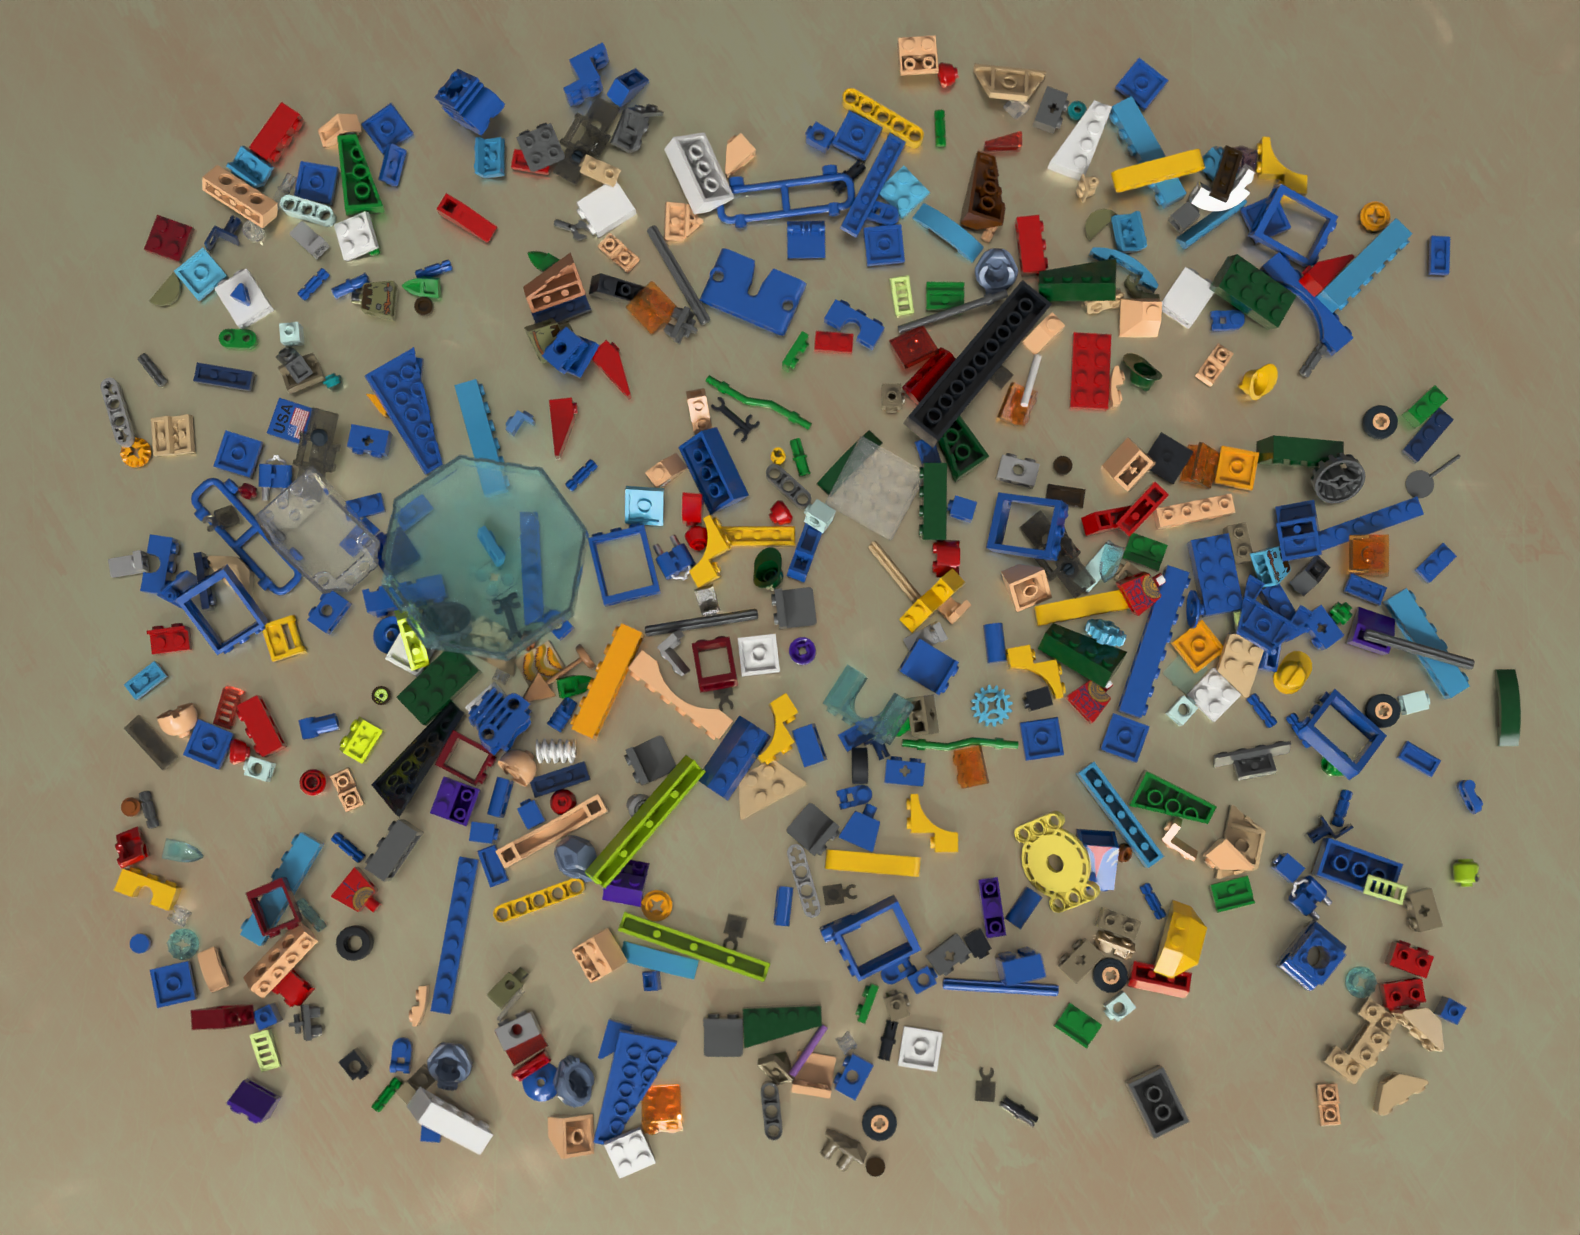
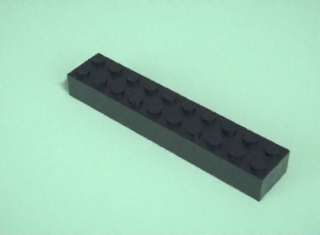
M1022 280L910 413L903 424L933 448L1045 314L1052 303Z

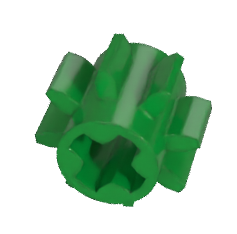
M1337 602L1328 611L1332 615L1331 618L1335 624L1340 622L1344 625L1353 616L1350 612L1352 607L1347 602L1342 604Z

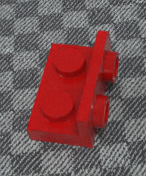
M183 623L171 624L170 628L153 626L152 630H147V635H150L152 655L192 650L190 627L183 626Z

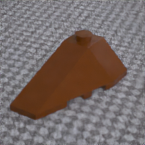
M980 151L976 153L962 208L961 225L976 230L1003 225L1005 203L1002 202V188L999 187V173L995 156Z

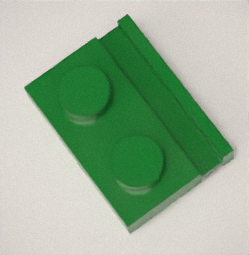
M926 282V311H944L964 304V282Z
M803 331L800 333L784 358L782 369L789 372L791 368L795 369L799 362L798 356L801 352L805 353L809 347V335Z
M1133 533L1128 539L1122 559L1158 572L1168 545Z
M1248 876L1209 885L1217 913L1255 903Z
M870 982L869 986H865L862 994L865 999L863 1004H858L855 1015L858 1016V1022L866 1023L879 988L877 984Z
M1068 1003L1054 1024V1027L1085 1048H1088V1045L1094 1039L1102 1024L1071 1003Z

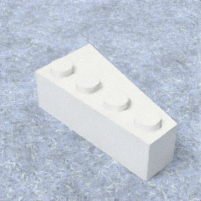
M1094 100L1052 158L1047 169L1078 181L1082 174L1086 175L1112 107Z
M419 1087L407 1105V1108L418 1123L479 1155L493 1136L487 1123L482 1120L478 1122L469 1113H463L454 1105L448 1104L422 1087Z

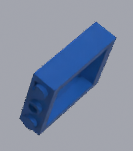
M1276 184L1248 236L1277 253L1284 254L1288 259L1304 268L1309 265L1312 267L1319 259L1318 254L1320 250L1326 246L1329 233L1335 229L1338 216L1283 184ZM1283 195L1326 218L1307 257L1263 234Z
M998 492L986 548L997 553L1057 561V556H1059V551H1061V538L1065 533L1064 524L1065 519L1068 517V504L1061 500ZM1012 502L1054 507L1045 550L1002 545Z
M640 523L631 524L627 529L622 530L621 527L610 530L611 533L603 534V532L592 534L591 538H588L605 607L661 593L644 525H640ZM641 534L653 585L609 596L597 545Z
M228 564L185 590L176 598L179 605L217 655L222 652L224 654L234 649L233 645L238 642L243 644L250 638L249 635L254 632L258 634L264 630L268 622L267 617ZM225 577L256 619V622L222 642L191 598Z
M1334 689L1330 693L1326 691L1319 698L1320 703L1315 704L1309 711L1311 715L1309 717L1306 716L1301 721V728L1297 733L1350 780L1362 771L1387 735L1341 693ZM1329 705L1333 706L1369 739L1354 761L1314 726Z
M894 895L831 926L834 931L831 936L836 945L840 943L842 949L839 952L844 961L848 959L850 965L847 968L852 977L856 975L858 981L921 950ZM893 909L908 942L857 966L842 933Z

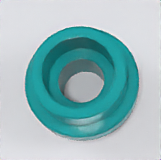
M1074 101L1068 107V114L1074 120H1080L1087 111L1086 105L1081 101ZM1078 107L1081 111L1075 112L1074 108Z
M330 374L325 377L326 381L323 384H326L327 388L341 383V375Z

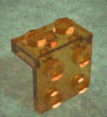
M650 1086L641 1101L643 1132L655 1135L659 1132L673 1134L683 1131L680 1086Z

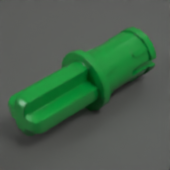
M801 439L791 440L790 445L794 455L793 461L796 462L799 477L811 474L806 460L808 456L804 453Z

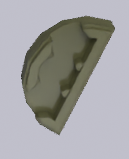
M1099 209L1091 213L1085 223V234L1088 240L1091 241L1111 222V217L1117 214L1108 209Z
M174 272L149 302L156 306L173 304L179 298L181 284L180 279Z

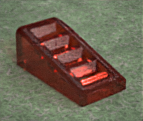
M1022 131L985 141L983 151H1020L1022 147Z
M231 686L223 688L213 724L232 730L237 717L236 711H238L236 705L242 703L245 691ZM226 701L234 703V706L225 703ZM223 708L232 711V714L224 712ZM220 716H224L226 718H229L230 720L226 721L220 719Z

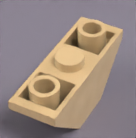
M209 556L207 558L211 562L209 566L214 571L228 564L253 598L254 572L241 558L234 556ZM224 577L222 580L225 582L226 585L230 587L231 585Z
M1414 1007L1392 1010L1391 1013L1397 1018L1396 1021L1409 1030L1410 1035L1419 1039L1425 1049L1431 1052L1443 1051L1444 1043L1441 1020L1429 1008Z
M1393 1072L1378 1082L1373 1111L1383 1116L1389 1114L1397 1104L1402 1105L1406 1103L1412 1094H1419L1426 1089L1425 1086L1429 1082L1420 1077Z

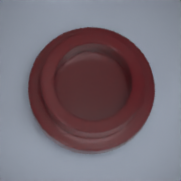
M243 483L238 489L241 493L240 495L245 499L250 500L257 497V488L251 484Z

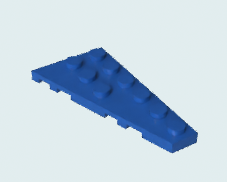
M413 347L366 374L364 377L426 475L443 464L438 443L435 439L434 427L429 414L430 410Z
M619 1029L593 1143L604 1145L605 1141L622 1133L627 1121L635 1112L639 1102L642 1101L657 1077V1073L667 1061L672 1049L677 1045V1040Z

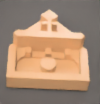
M665 203V241H684L704 223L701 217L699 218L693 213L689 204Z

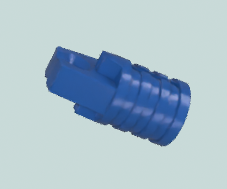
M569 697L564 698L546 724L561 733L571 718L577 702Z

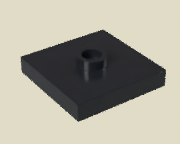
M1161 432L1147 454L1156 462L1150 470L1174 484L1194 451Z

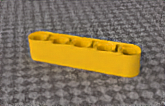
M848 88L843 92L842 105L846 110L883 127V132L897 136L906 142L905 145L911 148L921 146L924 132L919 126L856 89ZM852 96L855 98V101L848 102L846 98ZM869 106L871 110L865 112L862 110V107ZM884 115L887 117V120L880 121L878 117ZM901 125L904 129L898 131L894 126ZM916 134L919 136V139L912 140L910 136Z
M1193 149L1113 171L1111 176L1116 192H1123L1199 172L1205 169V164L1200 149Z
M1120 590L1038 605L1034 609L1037 624L1041 626L1129 609Z
M826 849L825 869L919 877L921 857Z
M572 878L501 904L494 909L493 916L498 922L512 920L580 895L585 891L586 883L581 878ZM574 881L581 883L582 887L579 892H575L572 889ZM555 888H561L563 891V896L560 899L553 895ZM538 894L543 895L545 898L543 905H538L535 902V897ZM519 901H523L526 904L524 912H520L517 909ZM501 908H505L508 911V916L505 919L499 916L498 912Z

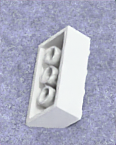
M705 132L673 137L664 150L693 213L710 212L731 201L734 195Z

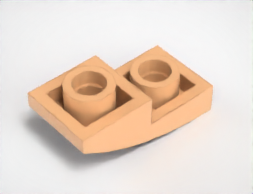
M611 233L597 246L627 274L640 261L638 256L625 247Z
M1218 343L1195 377L1211 387L1234 353Z
M1119 365L1112 369L1110 375L1109 403L1111 409L1119 407L1120 401H1122L1121 391L1117 390V388L1123 385L1125 376L1123 370L1119 369Z
M349 767L330 775L346 812L364 804Z
M211 947L198 953L200 968L210 992L213 993L229 986L227 971L221 965L218 948Z
M421 985L419 990H416V1001L419 1002V1005H414L412 1010H409V1021L412 1022L413 1026L420 1025L426 1013L429 1001V985Z
M1337 1083L1317 1085L1320 1126L1340 1125L1341 1119L1338 1106L1340 1100Z

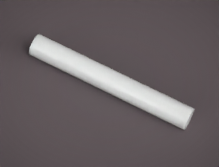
M1035 354L1020 404L1023 407H1027L1041 361V355Z

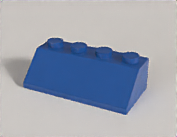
M717 427L700 431L678 447L700 494L703 496L710 515L732 506L749 496Z
M739 715L704 767L706 772L698 781L728 801L771 736Z

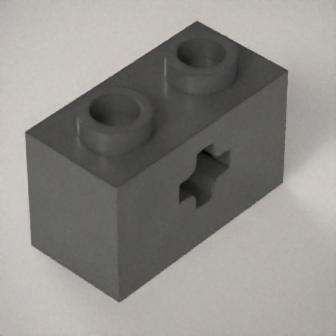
M1047 86L1033 127L1054 134L1056 128L1060 129L1063 121L1060 115L1062 111L1066 112L1070 102L1066 100L1068 93Z
M954 933L925 955V957L940 976L942 974L946 976L954 970L953 966L958 962L962 964L970 958L968 954L971 951L960 936ZM946 951L954 952L952 960L944 959Z

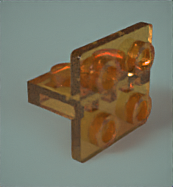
M650 281L631 300L626 309L649 333L653 334L662 324H668L672 320L670 315L677 306L653 281Z
M1199 442L1198 445L1189 444L1188 448L1194 451L1184 467L1180 481L1183 483L1200 484L1210 489L1215 479L1214 472L1218 464L1219 453L1204 442Z

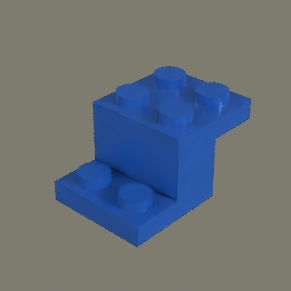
M603 42L569 59L572 72L577 81L563 88L570 107L580 105L584 102V99L590 96L595 97L603 90L600 76L596 68L601 69L605 67L609 62L607 50Z
M1309 500L1276 506L1278 520L1276 526L1282 561L1322 555L1315 501Z

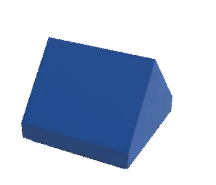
M239 283L230 296L246 306H251L248 288L243 283Z
M660 971L642 972L644 991H658L662 989Z

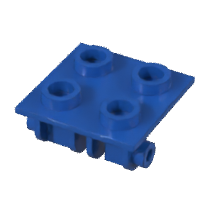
M787 221L788 259L825 258V221Z
M188 570L183 571L176 576L173 582L164 585L156 595L182 608L176 598L198 582L197 576Z

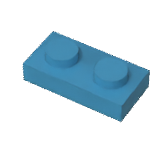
M486 526L479 528L477 538L496 567L504 564L506 556L502 546L497 545L491 530L488 531Z
M154 661L126 682L124 686L133 698L138 700L168 676L157 661Z

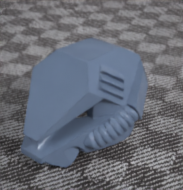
M992 248L985 251L974 269L977 282L985 288L986 294H995L1008 289L1015 283L1018 276V268L1012 255L1007 250L1001 248Z
M574 835L563 838L554 849V856L559 870L564 875L573 879L582 878L585 882L593 881L584 873L597 858L596 851L590 841Z
M449 1042L438 1044L427 1060L428 1071L435 1080H438V1088L449 1091L457 1090L458 1083H461L469 1076L473 1064L462 1044Z
M571 1055L560 1061L553 1080L554 1088L557 1092L556 1096L564 1104L572 1107L584 1106L589 1102L591 1088L594 1084V1075L587 1064L580 1062L579 1058Z

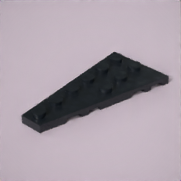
M453 701L434 718L371 784L398 817L403 813L448 741L451 733L464 715V712Z

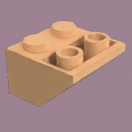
M936 35L898 38V64L901 76L939 72Z
M1128 437L1102 466L1127 491H1131L1156 462Z
M609 928L571 950L590 983L595 982L628 962Z

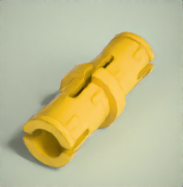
M776 447L771 453V460L773 464L780 466L785 461L786 454L782 448Z

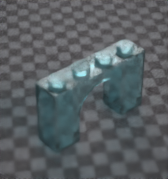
M847 664L823 702L827 707L826 711L835 717L839 714L843 717L842 721L850 726L852 724L857 725V730L866 736L868 733L874 736L873 740L883 745L885 742L891 745L915 706L894 692L879 715L872 718L859 717L855 711V699L868 678Z

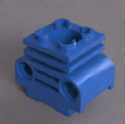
M458 68L450 75L449 80L439 89L434 97L452 119L481 136L488 128L489 119L494 118L505 107V103L494 92L485 87L477 77Z
M493 688L491 691L487 690L482 696L483 701L478 706H473L470 710L469 721L473 727L476 725L482 746L495 756L500 749L507 753L512 748L515 739L532 724L530 721L531 717L529 716L532 711L528 708L531 704L520 695L512 693L504 699L503 694H498L497 689ZM514 704L518 705V708L516 709L510 708ZM488 734L494 735L491 739H486L485 736Z
M1312 920L1283 953L1281 960L1276 966L1298 982L1305 990L1312 991L1318 984L1323 985L1346 956L1344 951L1347 946L1317 921ZM1316 946L1320 951V959L1317 964L1310 966L1307 955L1309 950Z

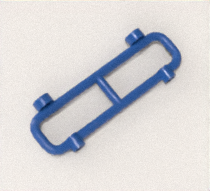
M837 165L823 166V175L744 185V177L729 178V187L733 194L781 188L783 210L747 215L738 214L729 217L725 214L723 204L717 207V214L722 222L735 224L736 228L747 227V222L829 212V216H838L841 210L849 209L855 200L854 182L849 175L838 173ZM840 180L845 181L847 185L848 199L843 203L833 202L827 205L790 209L788 187Z
M209 478L203 481L193 491L191 496L192 505L197 510L194 515L200 521L205 519L260 579L257 583L263 590L269 589L277 595H284L290 592L300 582L302 577V570L298 565L303 559L302 555L293 547L286 552L273 536L266 531L261 523L255 519L252 513L234 495L239 487L233 480L228 478L223 483L217 478ZM212 485L216 486L252 525L236 541L199 502V496ZM257 531L294 571V577L281 588L277 587L272 579L241 548Z

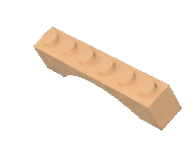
M643 650L628 667L631 671L629 675L637 681L640 679L645 681L647 689L653 693L655 690L661 694L660 699L668 705L672 702L677 706L675 710L683 717L685 714L692 718L690 722L696 727L700 728V726H703L707 730L705 734L713 740L716 737L720 740L734 721L719 709L699 708L678 698L665 683L660 672L659 663Z
M597 794L495 852L503 867L508 868L609 812L601 795Z

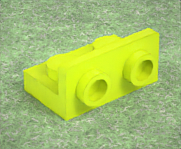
M359 716L357 720L355 719L352 722L349 734L340 741L339 750L363 764L381 735L382 730Z

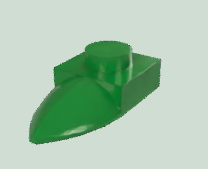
M540 251L527 253L531 263L541 272L546 271L560 260L550 253L547 254Z
M422 276L402 284L406 291L416 296L439 298L441 296L440 278Z
M571 675L556 679L559 698L571 697L586 692L590 680L594 678L585 675Z

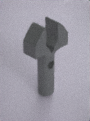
M558 219L554 221V226L572 232L574 240L581 241L587 238L586 235L579 234L577 231L580 229L589 231L584 221L579 220L575 225Z

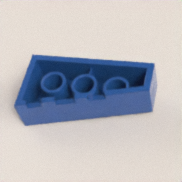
M438 574L414 580L415 583H411V581L399 582L394 588L386 585L379 586L377 591L370 592L369 589L362 590L367 613L377 616V618L387 617L390 612L413 606L414 609L426 607L425 604L433 602L434 605L444 602V599L449 598L444 576Z

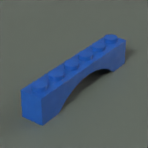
M1278 252L1261 266L1259 270L1297 295L1307 304L1318 325L1319 341L1327 347V351L1331 356L1353 339L1351 330L1341 324L1338 315L1335 312L1332 313L1317 298V295L1313 297L1298 282L1302 278V274L1290 265L1287 256Z

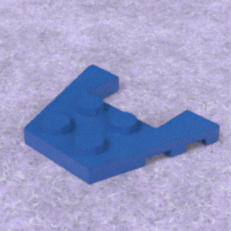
M1249 575L1245 586L1236 634L1270 654L1315 616V613L1300 605L1291 621L1256 601L1265 583Z

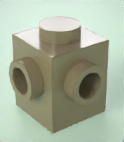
M901 383L882 384V410H886L887 413L898 412L897 410H901L902 404H905V393H901Z
M897 990L886 993V997L883 999L891 1022L910 1015L907 1007L911 1005L907 995L903 996V993L897 992Z

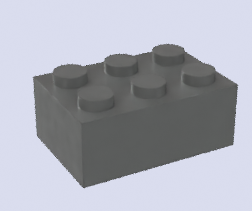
M398 819L397 822L394 820L388 828L390 832L386 838L382 837L376 846L378 850L375 854L371 853L365 862L367 864L365 869L384 882L393 879L424 833L405 819Z
M1161 1065L1125 1081L1152 1138L1155 1139L1190 1122L1164 1067Z

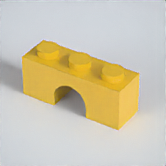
M133 866L122 868L114 891L130 897H138L141 888L148 886L153 893L151 905L167 911L174 910L182 889L177 886L176 882L168 879L165 882L161 881L158 875L152 873L145 875L140 873L141 869Z

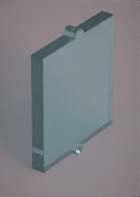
M1179 654L1162 674L1172 682L1173 686H1177L1182 692L1187 694L1208 669L1203 667L1194 674Z

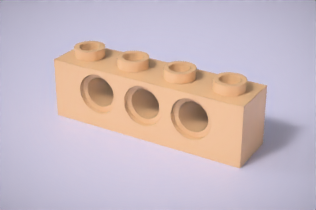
M216 165L202 177L203 191L259 227L264 228L277 217V202L261 193L258 189L248 185L242 179L237 178L228 170Z
M1226 494L1156 508L1153 511L1156 529L1160 530L1230 516L1235 513L1232 494Z
M299 922V927L287 931L243 977L248 988L261 998H264L318 942L313 932L301 922Z

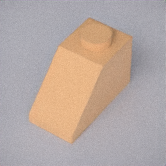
M337 114L323 125L318 132L323 147H329L338 144L337 136L358 135L362 130L357 114Z
M741 133L738 136H732L727 142L725 177L727 179L756 156V149Z
M1052 312L1022 343L1034 355L1038 354L1063 331L1065 325Z
M675 453L658 462L646 471L645 474L655 488H663L688 469V467L678 454Z

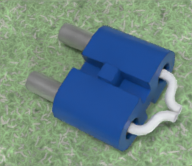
M274 455L273 458L266 460L265 464H259L258 487H262V500L269 501V488L273 487L281 488V501L287 502L288 489L292 488L293 466L287 465L285 460L279 458V455ZM277 458V460L283 462L284 465H272L268 463L270 461H274Z
M674 534L669 537L674 545L672 551L663 553L659 544H655L653 548L658 556L656 562L667 580L673 578L684 581L688 579L689 570L696 563L686 545L680 544ZM688 570L684 577L677 576L680 572Z
M1311 875L1306 876L1299 882L1294 881L1292 884L1294 888L1288 900L1304 916L1310 915L1317 921L1320 916L1314 911L1317 907L1315 904L1321 901L1327 906L1332 904V900L1326 896L1327 890Z

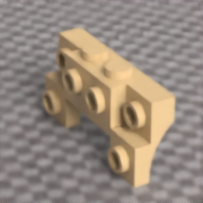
M1369 997L1366 998V1002L1360 1011H1357V1014L1364 1018L1366 1022L1347 1050L1344 1052L1334 1045L1331 1053L1323 1061L1353 1084L1357 1083L1366 1069L1373 1067L1377 1063V1056L1388 1047L1389 1035L1398 1023L1396 1017Z

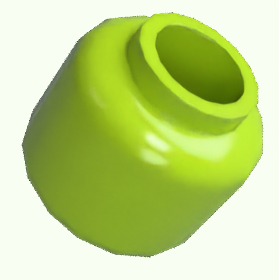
M1458 859V862L1453 864L1454 881L1461 883V887H1472L1473 883L1478 882L1480 879L1479 864L1474 862V859Z

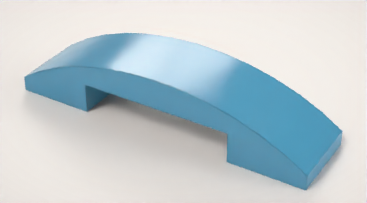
M923 203L912 218L924 228H929L955 247L958 253L972 263L984 249L961 226Z
M1095 247L1092 248L1088 255L1097 261L1116 258L1118 265L1141 277L1138 283L1140 286L1153 293L1159 286L1146 267L1125 253L1109 248Z
M624 941L622 946V952L628 963L690 979L695 978L699 962L697 959L671 954Z

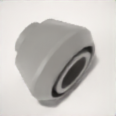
M634 794L628 799L626 806L631 817L645 803L649 796Z

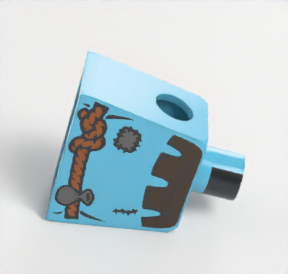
M1280 546L1250 553L1257 577L1265 583L1263 587L1278 585L1291 571L1289 561H1282Z

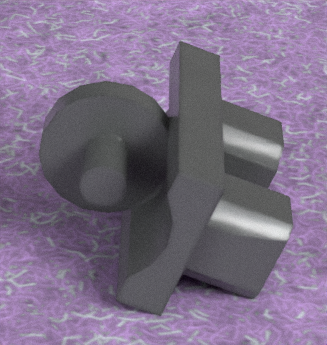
M686 306L684 309L675 307L672 317L678 321L676 325L666 324L664 332L678 344H680L683 336L688 338L690 333L696 334L698 331L694 327L696 320L692 319L694 313Z
M303 1004L300 1005L302 1021H300V1014H294V1022H290L289 1027H295V1034H300L302 1026L303 1039L311 1041L312 1038L322 1035L321 1025L311 1026L310 1018L320 1017V1007Z

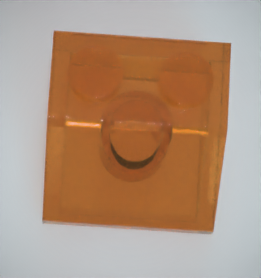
M1349 535V573L1368 577H1389V535Z

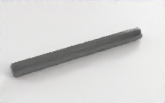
M656 225L647 229L648 235L701 325L710 321L709 315Z
M749 609L645 626L646 636L673 633L678 630L685 631L754 620L758 618L757 609Z
M1368 629L1364 633L1365 640L1468 670L1473 669L1475 664L1473 659Z

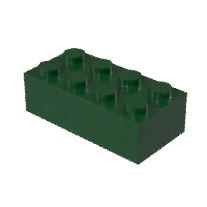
M1238 254L1226 258L1209 287L1211 291L1268 330L1279 328L1296 298L1294 293Z
M451 644L396 698L422 725L427 726L482 672L455 644Z

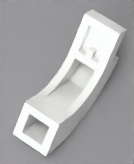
M1246 163L1235 178L1229 200L1226 203L1208 196L1211 188L1199 181L1188 198L1193 205L1204 210L1223 211L1241 203L1249 195L1250 191L1246 185L1252 182L1255 172L1251 166Z

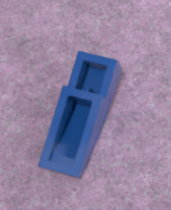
M805 523L787 572L788 577L802 582L806 580L822 535L820 531Z

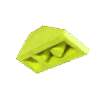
M410 606L395 610V616L411 671L429 666L428 655L414 607Z

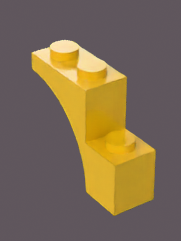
M1262 137L1259 143L1256 144L1258 161L1256 162L1255 172L1258 173V179L1279 180L1278 184H1283L1305 197L1307 194V175L1295 173L1284 167L1274 155L1270 137Z
M713 515L703 518L708 534L707 547L699 563L689 570L698 588H703L722 577L719 573L721 568L716 561L713 562V559L732 549L730 546L732 542L726 533L723 534L720 528L722 527L720 520L717 516L714 517Z
M952 568L930 590L922 595L899 620L913 633L943 603L954 595L965 584V581Z
M1030 645L1006 649L1009 669H1025L1035 673L1046 682L1054 700L1064 697L1063 694L1066 693L1064 682L1060 681L1059 675H1062V668L1060 663L1057 664V660L1033 663V660H1036L1034 648L1031 649Z
M787 693L769 703L774 717V734L768 748L757 757L760 764L765 762L768 765L777 759L775 755L782 752V754H785L793 749L791 745L794 744V740L783 723L789 724L797 719L795 715L798 714V711Z
M910 794V798H906V810H910V817L906 818L907 829H910V833H933V837H930V848H934V852H958V832H949L935 826L923 813L918 794Z

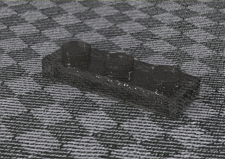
M137 715L124 727L127 733L162 770H166L179 758L140 715Z

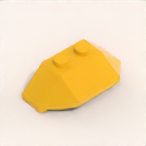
M1172 900L1153 972L1173 978L1199 963L1207 927L1191 906Z

